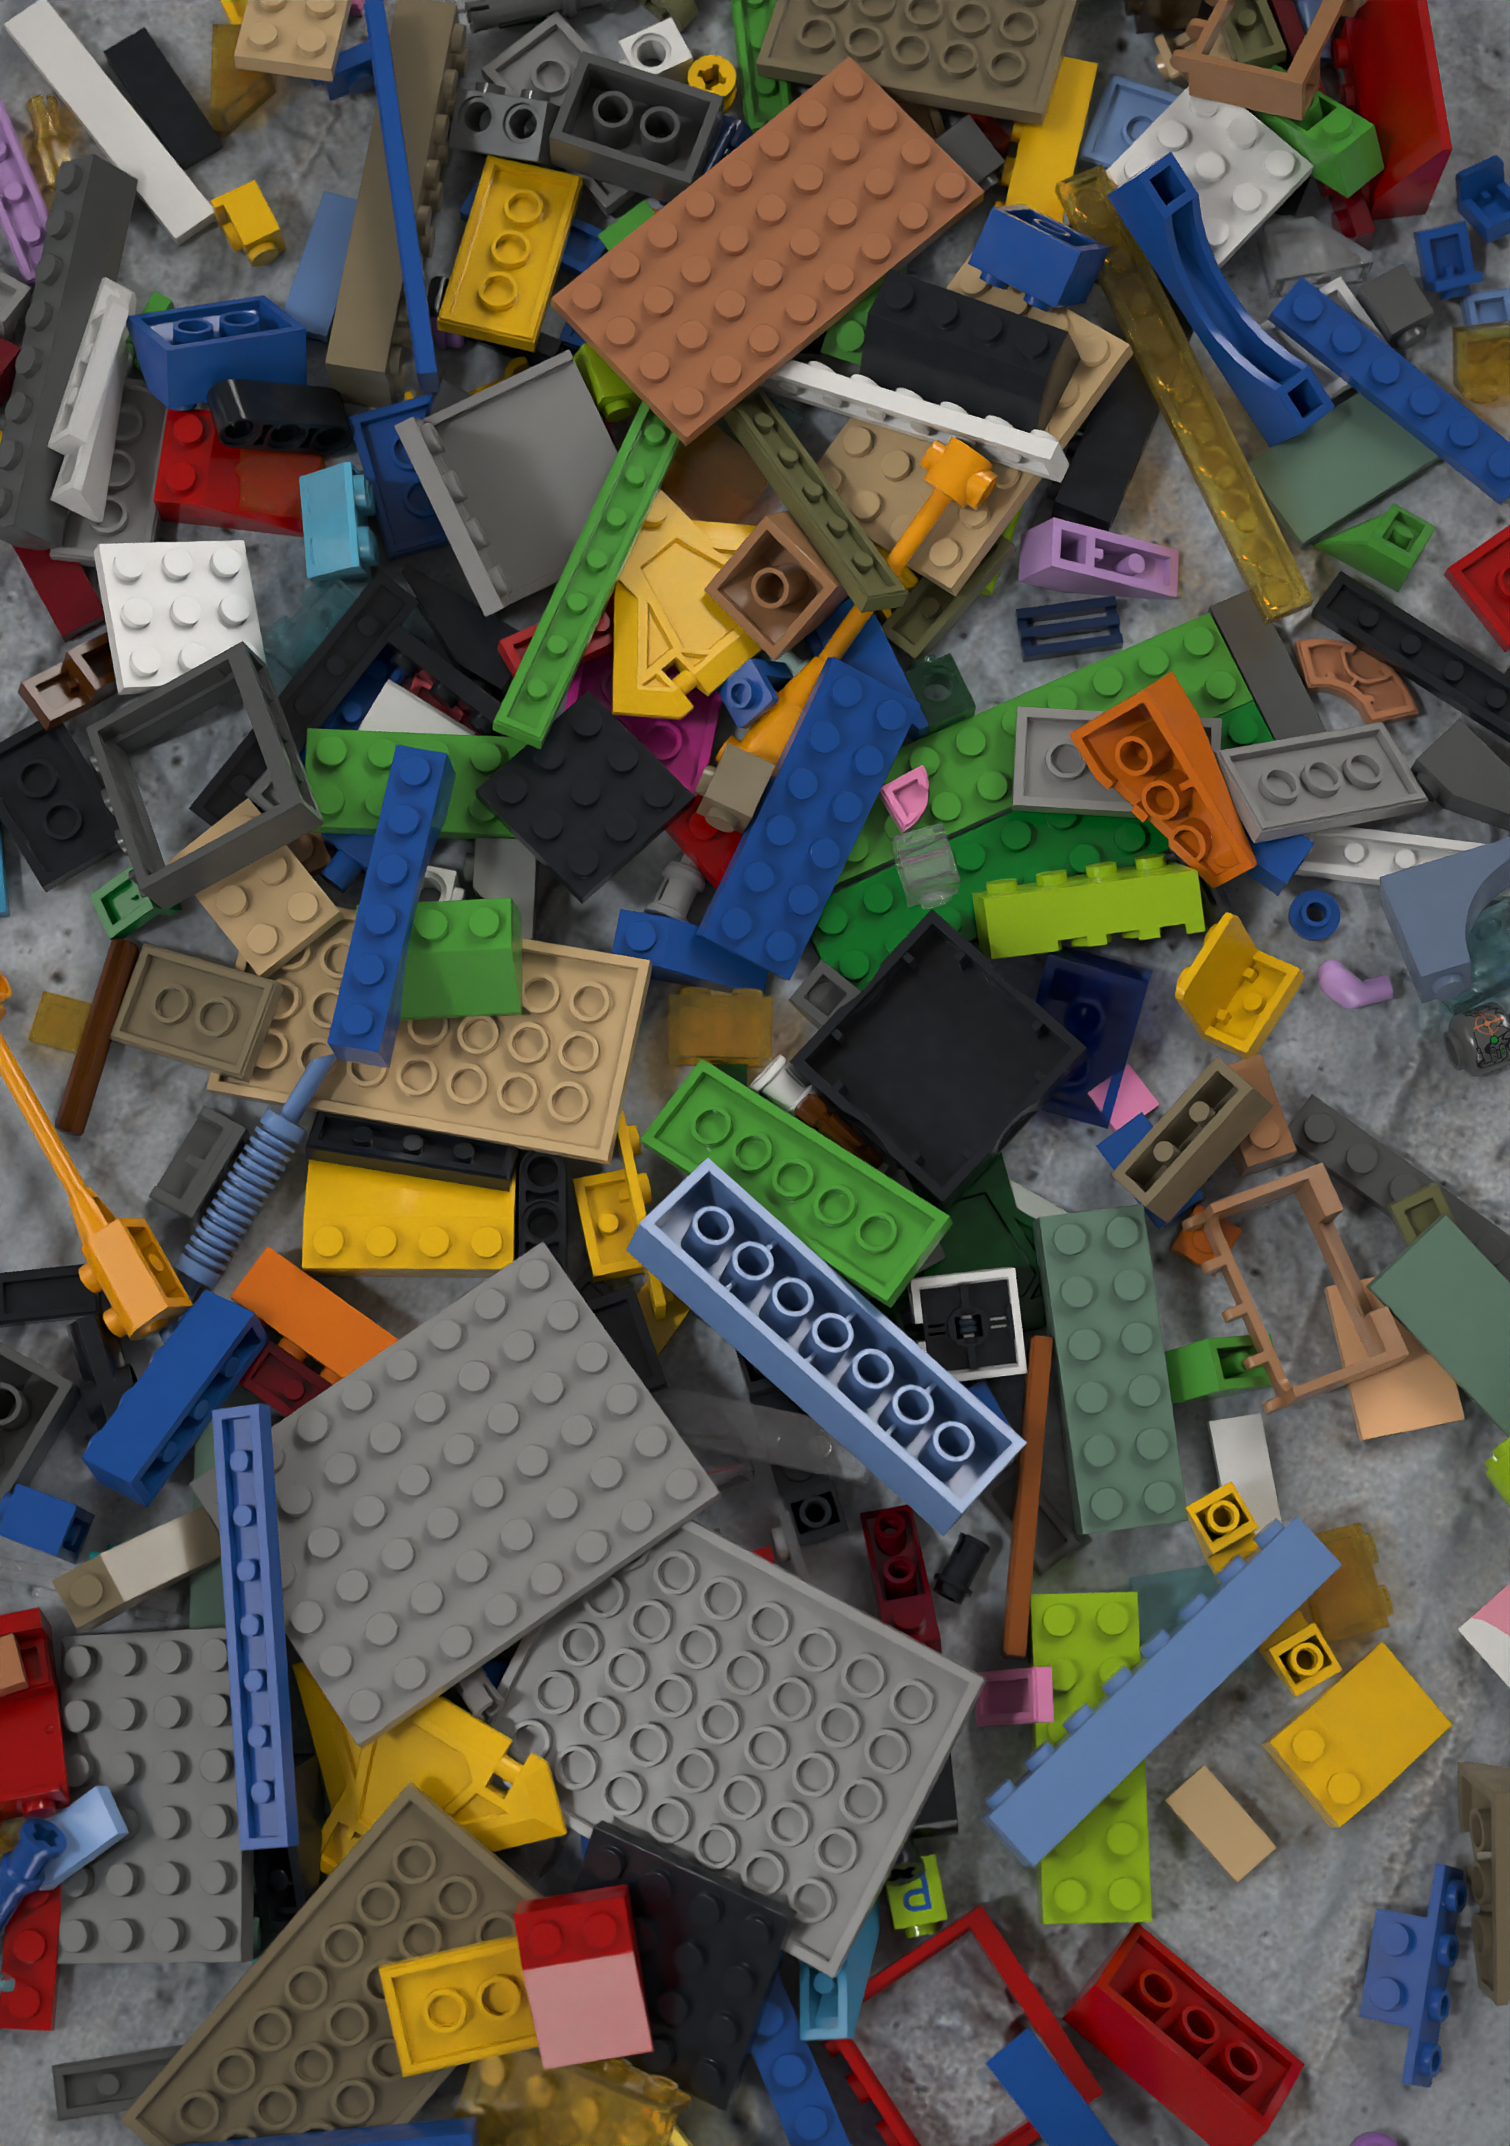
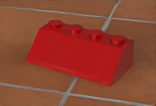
M1137 1922L1130 1927L1082 1987L1062 2018L1210 2146H1252L1269 2130L1305 2065Z

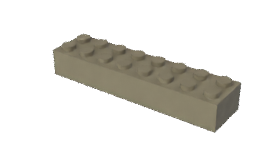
M397 0L390 32V43L423 264L424 257L431 258L434 250L435 228L430 227L432 212H440L443 204L444 183L439 182L441 166L449 167L451 162L452 149L448 148L450 137L447 136L450 122L453 119L458 78H466L468 74L470 48H465L467 29L466 25L459 23L457 4L433 0ZM378 102L376 103L325 361L331 387L340 393L342 402L372 408L396 404L397 394L404 395L409 378V365L403 364L406 348L413 349ZM424 273L425 286H426V283H427V275H426V273Z

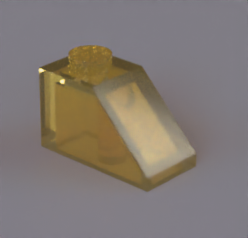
M213 24L210 117L214 130L219 137H227L276 93L277 74L237 69L235 67L234 53L242 24Z

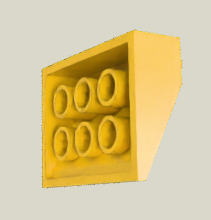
M309 1160L303 1215L302 1269L311 1277L490 1278L517 1259L519 1161L510 1192Z

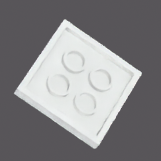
M1188 86L1104 172L1102 183L1113 191L1145 167L1172 152L1199 194L1201 217L1207 240L1218 267L1221 269L1311 175L1314 165L1246 108L1190 96Z
M244 540L98 544L94 550V558L118 695L150 693L242 641L267 666Z

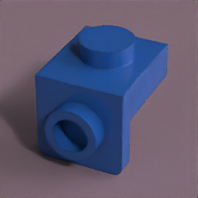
M369 40L340 52L333 82L310 79L314 87L322 85L330 101L348 93L357 94L370 89L375 84Z
M1494 155L1458 172L1455 176L1457 211L1487 244L1510 234V187L1504 179L1503 160L1498 155Z
M1458 221L1413 232L1424 291L1440 292L1441 299H1448L1471 293L1469 284L1484 281L1482 271L1474 269L1466 221Z
M750 658L717 689V692L737 727L747 729L778 702V696L775 691L779 692L793 678V675L786 663Z

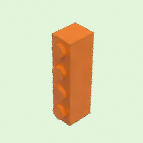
M269 1246L266 1247L230 1296L237 1305L254 1312L263 1328L268 1326L283 1337L277 1346L301 1363L309 1356L322 1365L324 1369L319 1376L332 1385L398 1341L396 1337Z

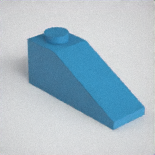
M879 1895L837 1977L832 1978L800 1960V2041L854 2038L880 1932Z

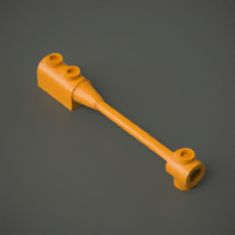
M951 437L946 445L936 440L926 451L920 462V466L928 471L922 480L934 490L885 559L897 577L901 574L950 502L963 509L966 505H969L977 510L986 501L998 482L999 475L991 471L994 467L993 464L955 437ZM854 604L819 656H815L779 692L775 691L778 696V702L752 724L741 741L733 735L730 736L719 750L715 760L719 762L729 743L775 764L776 767L827 658L835 657L841 660L874 611L861 613Z
M1 972L0 1021L6 1015V1009L2 1003L12 996L11 986ZM0 1032V1075L69 1196L68 1203L82 1244L80 1250L87 1261L78 1270L81 1281L91 1292L99 1293L103 1290L112 1307L103 1313V1319L108 1329L117 1337L122 1338L128 1335L130 1340L137 1341L159 1332L183 1315L186 1309L193 1305L145 1218H116L93 1189L87 1187Z

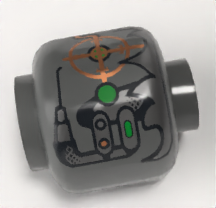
M1494 1002L1485 1003L1458 1013L1450 1019L1449 1031L1443 1033V1042L1447 1055L1456 1070L1464 1069L1469 1075L1476 1077L1510 1065V1013L1507 1014L1501 1006Z

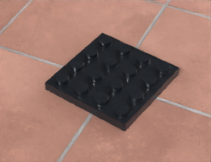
M601 1820L593 1827L573 1893L623 1884L628 1885L654 2046L653 2052L616 2057V2059L726 2112L734 2102L798 1911Z

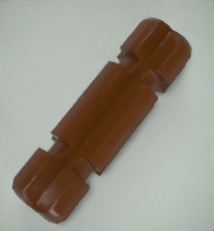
M808 1094L798 1103L794 1109V1115L801 1122L809 1127L813 1126L814 1130L873 1168L879 1169L883 1162L882 1155L871 1145H863L864 1139L835 1112H828V1105L817 1095Z

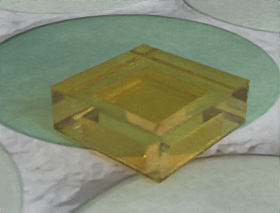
M43 991L28 1040L37 1045L76 1055L91 1003Z

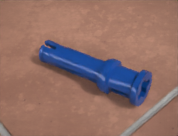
M41 1818L27 1819L19 1830L20 1840L13 1851L5 1853L0 1859V1934L24 1896L39 1890L45 1880L44 1871L51 1860L61 1856L67 1847V1839L63 1832L48 1820Z

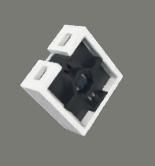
M1014 1267L918 1277L910 1281L907 1288L911 1322L915 1324L920 1323L923 1338L914 1340V1342L956 1380L967 1381L1027 1373Z

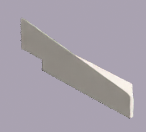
M104 277L101 281L47 447L65 455L50 500L96 523L102 522L104 518L129 349L125 340L129 332L126 320L128 316L135 315L137 303L136 294L133 291L107 277Z

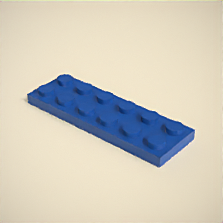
M835 657L827 658L695 935L783 980L791 979L921 705L920 703Z

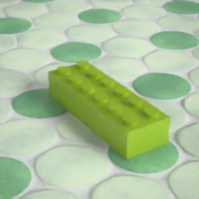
M1138 1592L1031 1594L1027 1632L1028 1668L1052 1667L1054 1722L1031 1724L1032 1752L1045 1741L1054 1746L1068 1732L1062 1724L1074 1711L1084 1703H1087L1092 1709L1106 1695L1101 1686L1111 1675L1124 1665L1131 1671L1141 1661L1139 1651ZM1145 1758L1036 1864L1039 1924L1152 1922Z

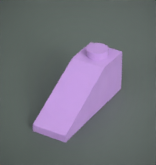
M1053 517L1020 535L1018 582L1065 593L1173 600L1177 598L1179 550Z

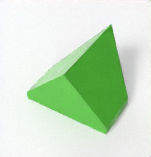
M1393 503L1387 512L1311 545L1390 589L1399 592L1436 527Z

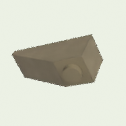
M202 1506L95 1556L52 1580V1583L76 1629L88 1633L221 1559L220 1533L208 1512Z

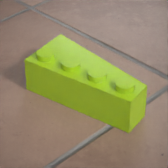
M1149 854L1136 857V866L1117 869L1116 862H1101L1085 866L1086 874L1067 877L1066 870H1055L1036 874L1037 882L1017 885V879L1014 878L987 882V891L972 893L980 952L993 960L1059 951L1062 949L1061 941L1070 940L1071 946L1074 947L1107 945L1108 942L1112 941V933L1119 932L1122 938H1139V940L1161 938V927L1173 925L1186 929V934L1205 932L1198 870L1166 860V854Z

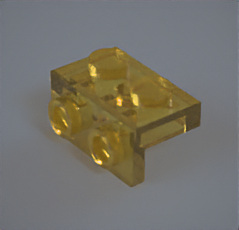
M1510 320L1452 327L1453 386L1464 398L1469 399L1473 403H1491L1497 401L1499 395L1510 394Z

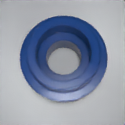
M1308 890L1299 894L1293 900L1289 908L1288 919L1291 928L1298 936L1309 941H1320L1331 936L1338 927L1340 909L1335 899L1328 893L1320 890ZM1309 907L1320 908L1324 914V919L1320 922L1311 921L1307 917L1306 909Z

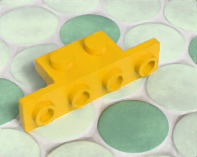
M622 1110L616 1137L622 1170L572 1179L573 1190L593 1283L645 1273L654 1318L659 1320L666 1318V1302L674 1301L673 1292L626 1251L639 1223L647 1216L644 1204L652 1203V1195L647 1173L637 1174L634 1156L642 1155L636 1124L627 1126L624 1111Z

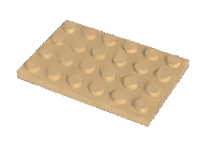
M971 253L945 289L1068 331L1081 360L1045 429V432L1051 434L1059 441L1063 450L1133 355L1132 348L1127 342L1066 307H1053L1051 312L1043 311L1026 303L1023 300L1026 293L1011 285L1008 286L1007 290L984 282L980 279L982 271L968 264ZM850 418L818 461L817 466L870 540L890 554L934 490L922 480L928 471L920 466L923 456L933 443ZM989 461L994 466L991 471L999 475V479L986 501L977 510L969 505H966L963 509L950 502L906 566L956 596L1043 477Z

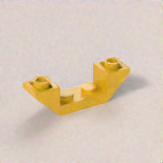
M1232 1481L1184 1508L1204 1558L1215 1576L1235 1556L1240 1555L1245 1560L1258 1547L1253 1541V1538L1256 1536L1253 1531L1259 1527ZM1299 1608L1257 1648L1294 1697L1299 1696L1342 1671L1341 1666L1315 1622L1308 1625Z

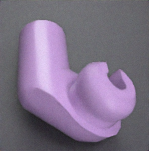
M1328 960L1318 968L1317 977L1320 989L1343 1008L1355 1009L1393 998V988L1387 974L1360 980L1337 960Z

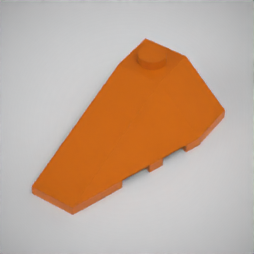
M1172 671L1069 734L1095 779L1107 790L1113 787L1133 806L1131 812L1144 823L1148 820L1167 837L1169 848L1191 868L1198 870V875L1213 889L1257 865L1200 717Z

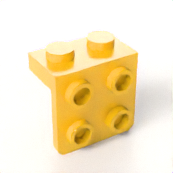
M1226 912L1220 921L1212 925L1206 933L1203 947L1191 966H1187L1179 975L1176 983L1175 998L1201 1039L1246 1059L1257 1055L1303 983L1305 976L1300 968L1259 951L1239 917Z

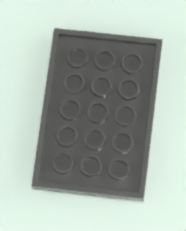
M226 1628L61 1636L60 1709L71 1804L95 1786H108L129 1834L61 1883V1914L57 1964L253 1961L254 1849L240 1850Z

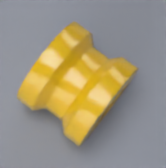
M718 55L703 56L693 62L688 72V85L724 96L723 115L731 110L736 101V72L733 65L727 59ZM713 79L712 83H709L707 85L704 83L708 80Z

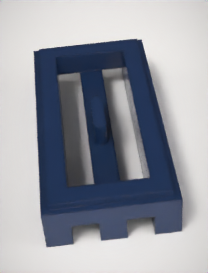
M1116 596L1016 609L1015 617L1023 662L1121 649L1124 642L1122 633H1120V619L1116 610ZM1100 613L1106 614L1103 617L1028 627V623ZM1108 629L1109 635L1034 646H1031L1030 640Z

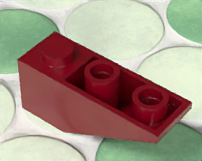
M907 1504L860 1513L879 1620L942 1654L941 1637L913 1509Z

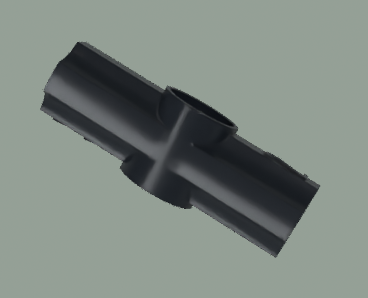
M103 1313L91 1314L66 1325L82 1379L79 1380L82 1400L92 1424H96L98 1431L102 1430L116 1411L123 1394L128 1389L133 1388L138 1381L132 1365L126 1362L121 1340L108 1329L103 1319Z

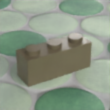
M1216 1056L1111 1175L1147 1209L1169 1223L1271 1110L1273 1105Z

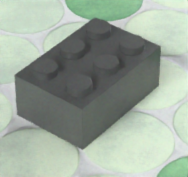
M582 51L549 136L551 164L669 203L701 177L723 126L724 96Z

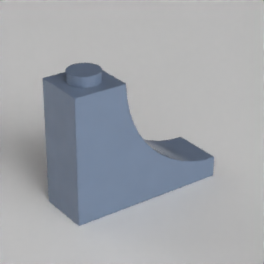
M1510 837L1380 877L1381 906L1421 1003L1436 999L1449 1000L1457 997L1465 990L1472 989V964L1467 949V942L1474 923L1484 908L1496 896L1510 887Z

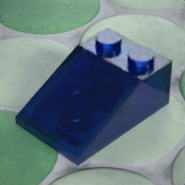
M1063 945L1061 950L1049 952L1035 1002L1087 1047L1089 1058L1041 1108L1042 1111L1108 1129L1153 970ZM1111 1077L1103 1109L1100 1112L1087 1093Z

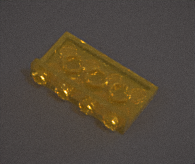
M538 2046L471 2062L454 2119L477 2117L479 2146H668L677 2116L688 2111L691 2097L678 2091V2084L671 2079L659 2075L645 2076L631 2070V2063L622 2057L544 2069Z

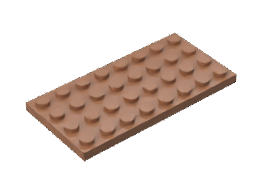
M849 56L551 298L552 307L681 442L687 446L884 283L890 269L898 272L978 206L984 199L985 191Z

